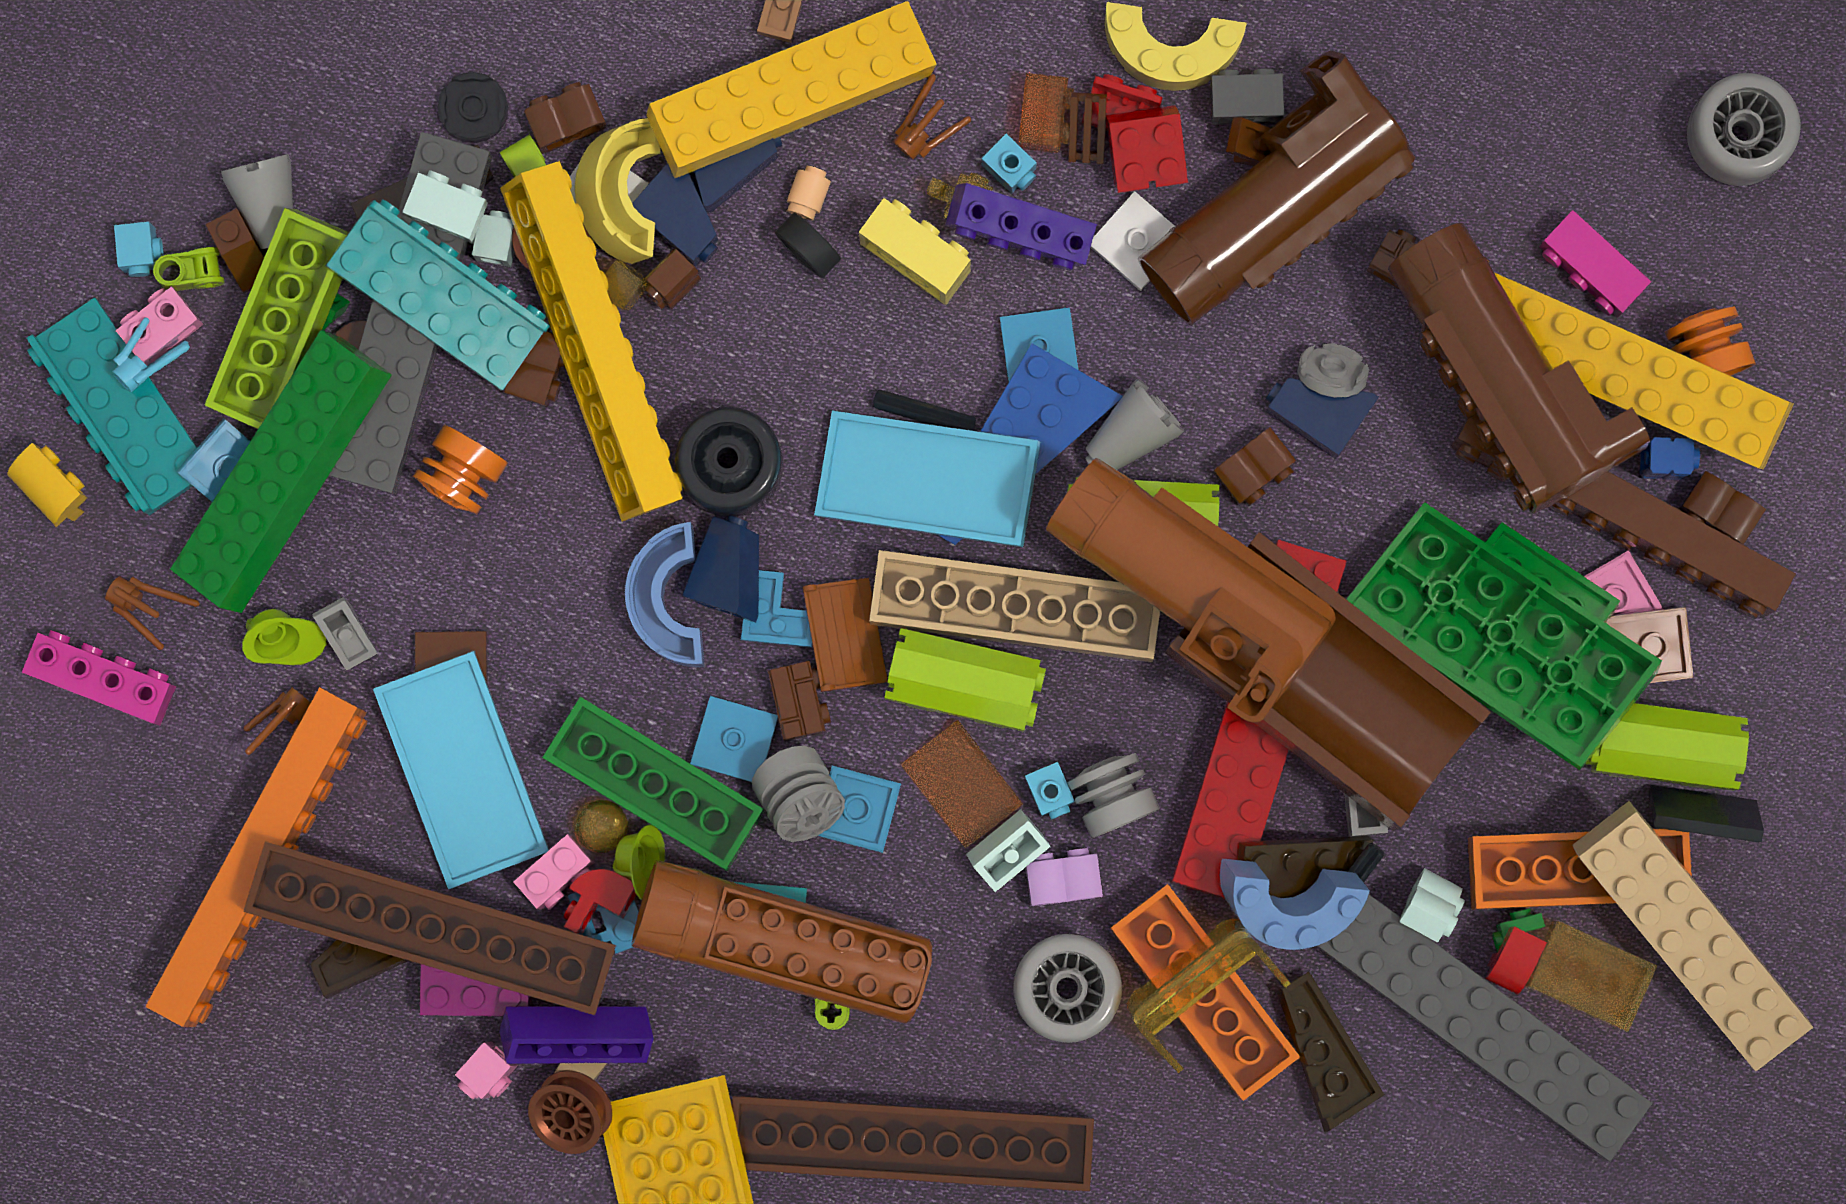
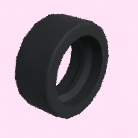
M796 213L791 214L775 231V235L783 245L819 278H824L841 260L840 255L831 244Z

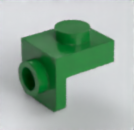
M1531 908L1509 913L1510 921L1495 924L1497 932H1493L1492 937L1497 953L1510 927L1515 926L1525 932L1545 927L1542 913L1532 915Z

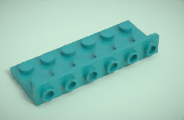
M383 199L380 203L375 200L371 201L325 266L500 391H503L543 332H546L550 327L544 322L546 315L530 304L524 308L515 301L517 295L503 284H499L496 288L485 280L488 274L477 265L470 262L467 267L457 260L456 257L459 253L446 243L441 241L439 245H436L427 238L429 232L412 220L408 225L397 217L400 211Z
M94 297L38 336L33 334L28 336L26 339L32 347L27 349L38 367L44 365L51 374L47 381L58 396L64 394L70 405L66 409L77 425L82 422L90 432V434L85 436L87 441L97 454L102 451L109 461L105 465L109 474L116 483L121 480L129 490L124 495L136 512L141 509L150 516L193 487L177 470L198 447L150 376L132 393L124 388L114 377L112 371L118 365L113 359L122 352L126 343L116 332L117 327L98 299ZM131 351L128 358L132 359L135 354Z

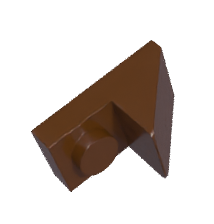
M1243 117L1233 118L1226 152L1234 155V162L1255 166L1271 153L1260 138L1271 128Z

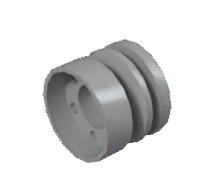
M795 746L779 751L766 759L756 770L752 778L754 793L767 811V816L773 823L776 832L784 840L791 842L805 841L820 835L840 818L845 809L843 795L838 790L834 780L829 776L827 767L814 748Z
M1136 753L1126 756H1113L1085 768L1075 779L1067 782L1070 791L1083 786L1087 787V793L1074 799L1076 804L1091 801L1094 803L1095 808L1082 817L1091 839L1127 825L1160 809L1152 788L1134 790L1132 784L1145 775L1144 770L1127 774L1125 768L1139 762Z

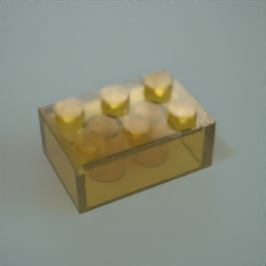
M1552 921L1544 939L1547 944L1525 988L1617 1030L1629 1032L1657 965L1560 921Z

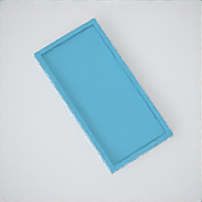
M832 411L814 515L836 520L1023 547L1041 442L1032 439Z
M475 651L373 689L448 889L549 851Z

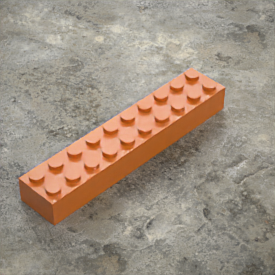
M319 687L145 1007L182 1027H196L198 1022L203 1024L213 1008V1005L209 1002L214 992H221L230 977V973L226 970L232 959L238 960L247 946V941L244 940L245 935L250 927L255 929L262 919L260 916L243 911L265 841L296 851L299 850V846L295 844L302 832L307 834L316 819V815L312 812L318 801L324 802L330 794L333 783L329 781L335 770L341 771L348 761L350 752L347 751V748L353 738L358 740L362 735L368 722L364 719L367 712Z

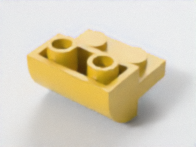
M31 443L12 463L7 472L8 477L55 527L60 525L66 518L75 521L84 513L79 506L87 499L81 491L85 485L71 471L65 474L57 466L61 460L47 445L41 449L36 444Z

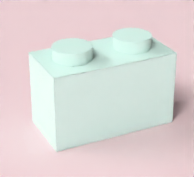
M430 170L427 176L418 173L402 213L408 218L473 242L488 204L486 199L481 197L482 191L466 184H462L461 189L447 184L448 177Z
M1020 809L966 855L976 871L996 892L1051 846L1039 829Z

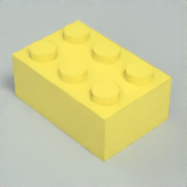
M883 198L859 231L860 245L941 303L947 305L971 272V260L967 257L969 252L953 240L950 244L946 243L938 236L940 231L929 222L922 220L921 223H918L909 215L911 210L898 200L894 199L890 203Z

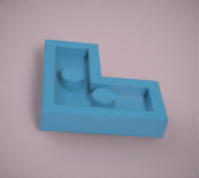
M759 570L758 619L756 623L743 619L741 641L812 648L813 644L807 611L781 608L784 573Z

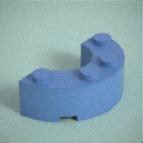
M687 522L671 526L657 533L649 539V542L635 556L626 579L625 602L634 629L645 644L655 653L678 665L705 667L702 631L699 628L685 627L674 621L667 613L664 603L665 586L671 575L683 565L696 562L694 529L692 523Z
M1222 858L1220 866L1222 892L1234 914L1252 936L1269 946L1280 949H1306L1336 937L1355 920L1370 892L1356 873L1322 869L1317 881L1306 892L1295 897L1278 898L1269 895V879L1256 862Z

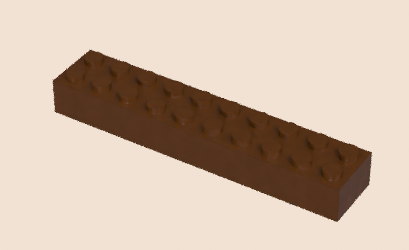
M1472 417L1468 420L1465 419L1450 446L1456 450L1455 456L1471 465H1474L1475 461L1488 468L1487 474L1505 482L1495 468L1494 462L1497 461V458L1491 448L1485 450L1477 439L1475 431L1478 430V427ZM1609 471L1571 496L1550 506L1551 509L1564 516H1568L1570 512L1581 518L1580 524L1595 533H1599L1600 530L1607 532L1613 536L1611 541L1624 549L1631 550L1634 547L1645 553L1643 558L1649 563L1658 567H1662L1665 564L1676 570L1674 575L1682 581L1692 585L1696 581L1706 586V593L1713 598L1723 602L1728 598L1739 604L1737 609L1754 619H1757L1758 615L1763 618L1777 610L1796 573Z
M266 841L243 911L592 1015L596 1014L616 947L614 944Z
M733 1096L732 1110L746 1170L1090 1192L1094 1118Z

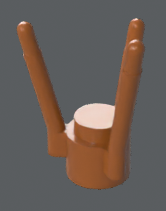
M934 74L929 76L903 124L895 131L897 137L892 141L912 160L918 154L924 158L934 147L971 122V118L967 116L928 143L925 142L929 135L923 130L944 105V101L939 99L918 125L912 124L936 80Z
M121 576L117 577L108 588L105 600L114 605V612L123 616L159 650H162L164 645L128 611H134L138 608L154 618L159 617L158 611L141 601L143 593L140 590L194 607L200 605L198 600L143 583L134 577L129 581Z
M293 687L286 694L282 692L271 705L244 726V731L248 732L273 712H278L275 718L247 747L245 753L247 755L252 754L284 718L292 725L296 720L299 721L292 734L293 736L311 702Z

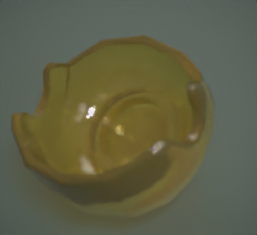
M590 800L580 805L573 815L572 832L578 844L591 852L607 853L615 850L619 841L627 836L628 820L626 814L621 807L608 800Z

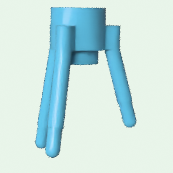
M144 318L122 352L113 359L118 366L112 371V374L131 393L149 376L190 348L187 341H182L148 366L136 355L132 359L128 358L149 324L150 320L148 318Z

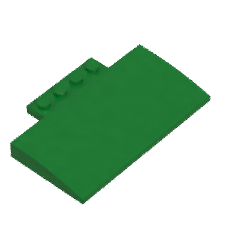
M1425 502L1346 599L1472 698L1578 770H1581L1658 673L1662 660L1606 623L1618 608L1619 599L1503 522L1500 523L1489 539L1484 542Z

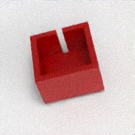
M1176 105L1106 115L1113 179L1118 193L1148 189L1149 181H1154L1156 187L1188 183L1181 118Z

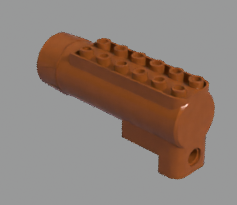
M1095 458L1081 473L1057 507L1046 527V531L1079 557L1099 567L1190 631L1179 650L1238 690L1227 708L1249 722H1260L1265 718L1282 694L1288 690L1306 666L1336 620L1335 612L1327 602L1167 490L1161 488L1152 497L1138 486L1134 480L1098 458Z
M658 860L653 865L645 888L631 942L632 947L673 961L678 960L696 964L903 1024L911 1021L921 1002L932 963V942L929 938L703 873L701 870Z

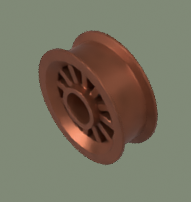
M559 1071L549 1076L541 1088L534 1093L529 1102L528 1116L533 1130L545 1144L563 1153L580 1154L594 1147L600 1136L609 1128L612 1121V1105L604 1089L589 1076L576 1071Z

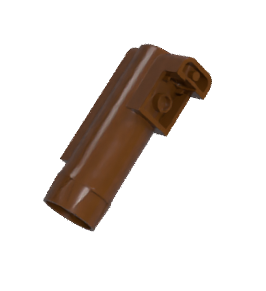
M1328 51L1301 69V74L1315 94L1260 136L1271 153L1176 227H1172L1163 238L1138 257L1139 264L1152 285L1172 310L1188 325L1192 326L1214 307L1222 302H1226L1242 285L1251 289L1267 285L1273 280V273L1283 265L1289 266L1295 263L1302 256V250L1311 243L1314 245L1323 241L1330 234V228L1339 221L1343 223L1351 219L1358 212V206L1366 200L1371 201L1379 197L1386 188L1384 186L1394 178L1404 177L1413 169L1412 163L1415 160V156L1410 150L1403 131L1384 105L1369 91L1345 54Z
M1463 223L1450 225L1431 234L1406 250L1388 267L1389 273L1408 302L1409 310L1414 313L1422 325L1420 333L1422 339L1419 340V343L1429 359L1435 357L1441 369L1438 370L1439 377L1447 389L1453 387L1459 396V400L1456 401L1458 408L1467 420L1472 417L1478 427V430L1475 431L1477 439L1485 450L1491 448L1497 458V461L1494 462L1495 468L1504 481L1510 479L1516 489L1513 492L1514 499L1523 512L1529 509L1534 514L1541 509L1564 500L1596 480L1608 470L1647 448L1650 442L1649 435L1633 407L1606 421L1569 360L1554 369L1552 368L1497 279L1488 258L1482 255Z

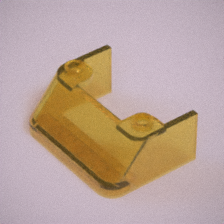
M1229 919L1219 923L1214 930L1141 988L1135 990L1127 1002V1010L1133 1023L1177 1073L1181 1072L1184 1068L1158 1032L1257 954L1285 988L1291 984L1264 947L1247 931L1238 919Z

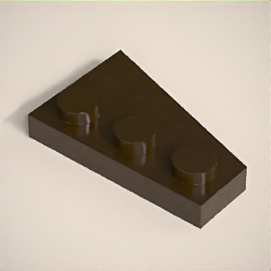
M337 939L310 965L323 997L327 999L409 960Z

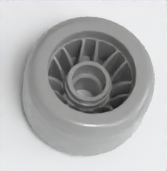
M1755 73L1730 75L1713 84L1694 106L1687 127L1689 150L1700 169L1716 181L1733 186L1756 184L1775 174L1792 156L1800 136V115L1792 96L1775 80ZM1732 127H1743L1748 133V140L1742 141L1736 138L1732 132Z
M1059 934L1038 942L1023 956L1014 976L1013 994L1019 1014L1033 1031L1049 1040L1072 1043L1097 1035L1112 1021L1120 1005L1122 981L1114 959L1099 943L1081 935ZM1063 978H1071L1077 985V992L1070 999H1064L1057 993V984Z

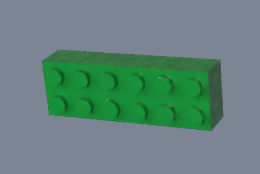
M579 697L542 757L726 871L732 866L765 812L762 807L582 697Z

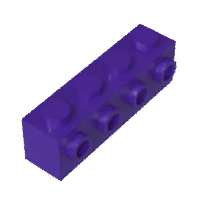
M963 183L957 184L955 187L945 226L956 229L954 233L956 236L975 240L976 236L988 239L987 245L1002 250H1008V246L1021 249L1019 255L1033 260H1040L1041 256L1053 259V266L1072 270L1073 266L1086 265L1097 224L972 184Z
M559 1006L506 1007L499 1031L506 1064L647 1063L654 1039L647 1008L629 1006L597 1007L595 1015Z

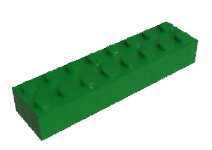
M320 330L170 570L217 607L242 613L392 374L344 338Z

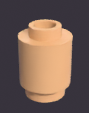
M806 166L805 171H797L786 201L789 203L787 212L791 214L796 213L803 219L811 221L814 220L816 213L820 214L831 183L830 180L825 178V171L812 166Z

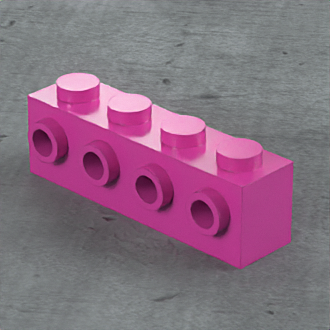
M50 630L48 636L37 633L22 673L150 723L161 725L176 686L167 683L168 675L150 668L147 675L135 671L136 663L116 656L114 662L101 657L103 650L83 643L81 649L68 644L70 637Z

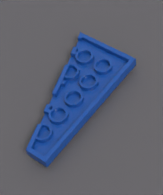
M1031 343L980 432L1040 441L1035 473L1037 474L1120 401L1123 396ZM939 535L954 545L963 539Z

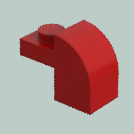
M605 869L592 870L579 876L569 889L581 897L578 902L573 900L568 906L563 919L567 920L564 927L573 933L582 935L598 906L624 919L637 896L632 881L618 873Z
M1515 926L1510 927L1498 953H1493L1487 965L1490 969L1485 979L1518 995L1528 982L1547 942Z

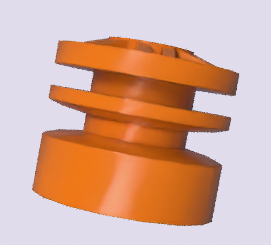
M1735 306L1699 312L1681 320L1679 324L1665 331L1668 341L1681 338L1685 340L1672 347L1671 350L1680 354L1689 352L1691 359L1730 376L1756 365L1748 342L1731 343L1730 337L1743 330L1742 324L1738 323L1725 327L1724 323L1739 316Z
M443 425L432 443L435 449L443 455L442 460L437 461L424 457L422 462L435 470L433 475L431 476L417 469L413 477L427 489L428 493L455 509L469 511L477 515L482 507L469 499V496L473 493L486 500L489 495L477 483L480 478L497 483L508 462L466 435L447 425Z

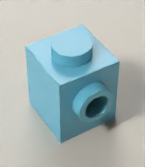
M1007 134L982 157L981 165L1011 194L1017 188L1023 191L1036 178L1033 172L1036 170L1037 162Z
M150 222L114 225L118 268L124 273H128L130 277L150 275V270H153L156 260L164 256L162 239L156 237V228Z
M1058 762L1025 775L1026 782L1041 817L1049 814L1052 820L1071 812L1068 805L1075 801Z

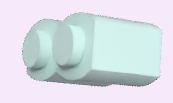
M1424 868L1408 896L1399 922L1436 942H1439L1442 935L1449 937L1456 926L1457 916L1465 902L1464 899L1460 898L1463 888Z

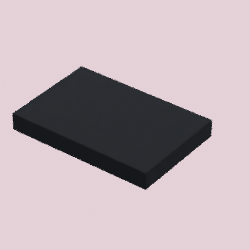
M1650 785L1648 797L1655 828L1762 842L1764 828L1757 800Z

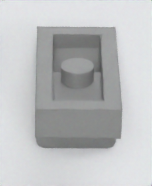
M344 597L312 614L346 671L378 654L374 644L359 622L355 609Z

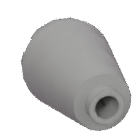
M289 154L221 171L222 179L260 250L268 249L284 208L293 209L292 172Z
M1136 379L1087 445L1086 450L1089 455L1085 459L1090 464L1095 458H1098L1118 470L1178 438L1185 431L1179 427L1181 426L1179 421L1158 396H1150L1146 392L1149 387L1140 379Z

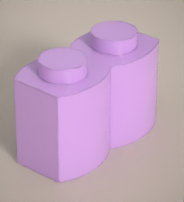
M1088 848L1067 851L1068 858L1054 859L1053 853H1045L1037 857L1025 867L1030 906L1103 897L1097 854L1089 855Z

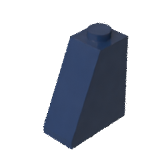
M772 138L745 151L695 170L706 212L714 211L778 158L776 148L782 146L781 138Z
M667 163L632 204L644 218L655 222V232L662 239L677 249L696 267L700 261L706 263L718 250L715 244L719 240L689 173L674 178Z
M1288 378L1284 385L1277 382L1265 400L1271 403L1266 410L1267 413L1334 459H1337L1379 397L1374 393L1360 391L1358 394L1349 397H1330L1309 389L1301 380Z
M729 515L726 521L712 517L683 597L702 606L756 623L759 606V534L747 529L748 522Z

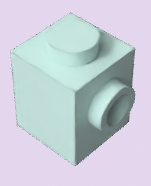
M492 210L490 215L483 214L473 242H470L474 244L472 256L476 261L511 267L514 255L512 242L514 225L509 213Z

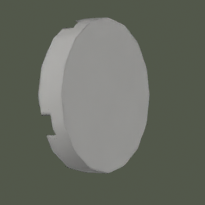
M1328 343L1323 344L1322 348L1314 349L1315 345L1308 347L1301 354L1297 373L1300 380L1309 389L1330 397H1349L1358 394L1365 388L1369 367L1362 362L1363 357L1356 351L1346 346Z

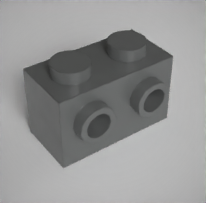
M1257 69L1253 71V74L1239 75L1238 70H1221L1218 72V75H1212L1210 81L1211 125L1232 124L1233 118L1243 117L1256 123H1278L1284 117L1283 73L1274 74L1273 69Z

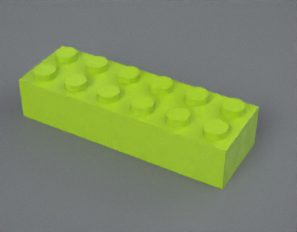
M284 208L205 406L259 429L324 326L343 279L325 265L349 232L297 209Z

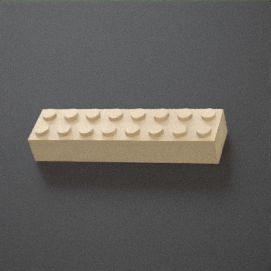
M879 550L869 622L870 625L1152 662L1155 654L1160 610L1120 582Z
M1630 801L1572 845L1581 861L1755 1071L1759 1070L1813 1028L1802 1010Z

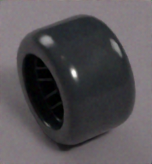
M718 407L700 414L684 429L676 446L675 469L683 490L699 508L717 516L728 517L731 515L738 517L758 510L774 495L782 478L783 455L774 431L760 416L743 408ZM725 451H733L738 455V462L732 468H723L718 463L720 455Z

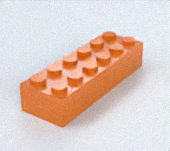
M1653 829L1692 876L1689 832ZM1588 832L1473 836L1468 838L1471 910L1617 903L1581 861L1572 846Z
M1168 884L1109 928L1241 1101L1247 1099L1300 1058L1299 1054Z

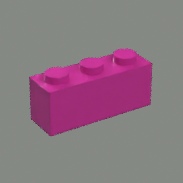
M1573 210L1539 246L1544 251L1542 256L1555 268L1561 266L1569 273V281L1582 292L1587 290L1596 298L1594 301L1595 305L1608 316L1613 314L1618 318L1651 283L1645 275Z

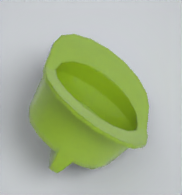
M278 609L264 610L254 618L247 619V633L242 641V650L246 658L252 662L263 664L302 665L316 659L326 646V637L318 624L305 619L291 618L287 613Z
M653 825L644 826L639 833L623 837L616 848L613 863L614 872L632 881L634 890L641 900L655 861L664 862L665 844L658 828Z

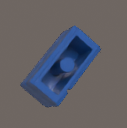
M1653 437L1650 439L1647 448L1640 452L1639 475H1641L1642 479L1663 478L1664 480H1680L1690 475L1694 469L1699 468L1700 449L1699 447H1694V442L1691 438H1674L1671 440L1670 438Z

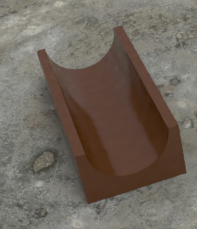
M1258 532L1248 545V548L1327 602L1334 610L1336 620L1292 685L1282 694L1265 718L1260 722L1254 723L1392 831L1399 829L1408 820L1412 810L1442 769L1491 712ZM1184 628L1168 647L1165 654L1230 704L1238 690L1179 650L1190 631Z

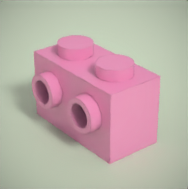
M172 286L167 290L162 288L156 291L148 299L150 304L140 312L134 310L127 314L120 321L122 326L116 330L127 344L144 318L150 320L144 333L132 350L146 366L180 344L204 325Z
M567 834L514 881V884L536 909L541 910L546 906L550 910L563 899L565 895L562 891L568 885L573 883L582 874L591 871L589 867L594 861L572 836Z
M484 1042L455 1074L461 1080L458 1087L472 1099H478V1097L485 1099L491 1096L493 1098L499 1097L512 1083L508 1076L518 1065L506 1064L504 1052L493 1042Z

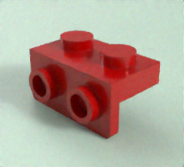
M1104 74L1103 78L1095 76L1091 93L1107 94L1106 115L1161 107L1163 97L1158 96L1157 90L1144 85H1137V88L1123 85L1124 80L1109 74ZM1092 102L1091 126L1098 128L1099 102Z

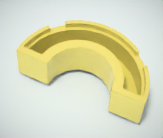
M1107 2L1105 11L1107 41L1113 55L1122 64L1124 70L1148 86L1171 91L1188 90L1202 86L1211 80L1212 75H1218L1219 71L1225 70L1231 64L1240 48L1247 24L1245 22L1211 18L1207 31L1199 40L1187 46L1171 47L1158 42L1148 33L1142 21V7Z
M648 118L629 122L597 137L585 150L579 162L575 179L576 203L582 209L584 215L583 224L587 232L609 255L630 264L653 257L655 222L644 218L633 207L627 188V179L633 164L636 161H642L660 154L661 147Z

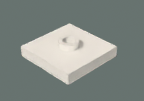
M1134 191L1093 237L1090 248L1141 291L1150 280L1141 268L1138 257L1163 238L1172 227L1176 226Z

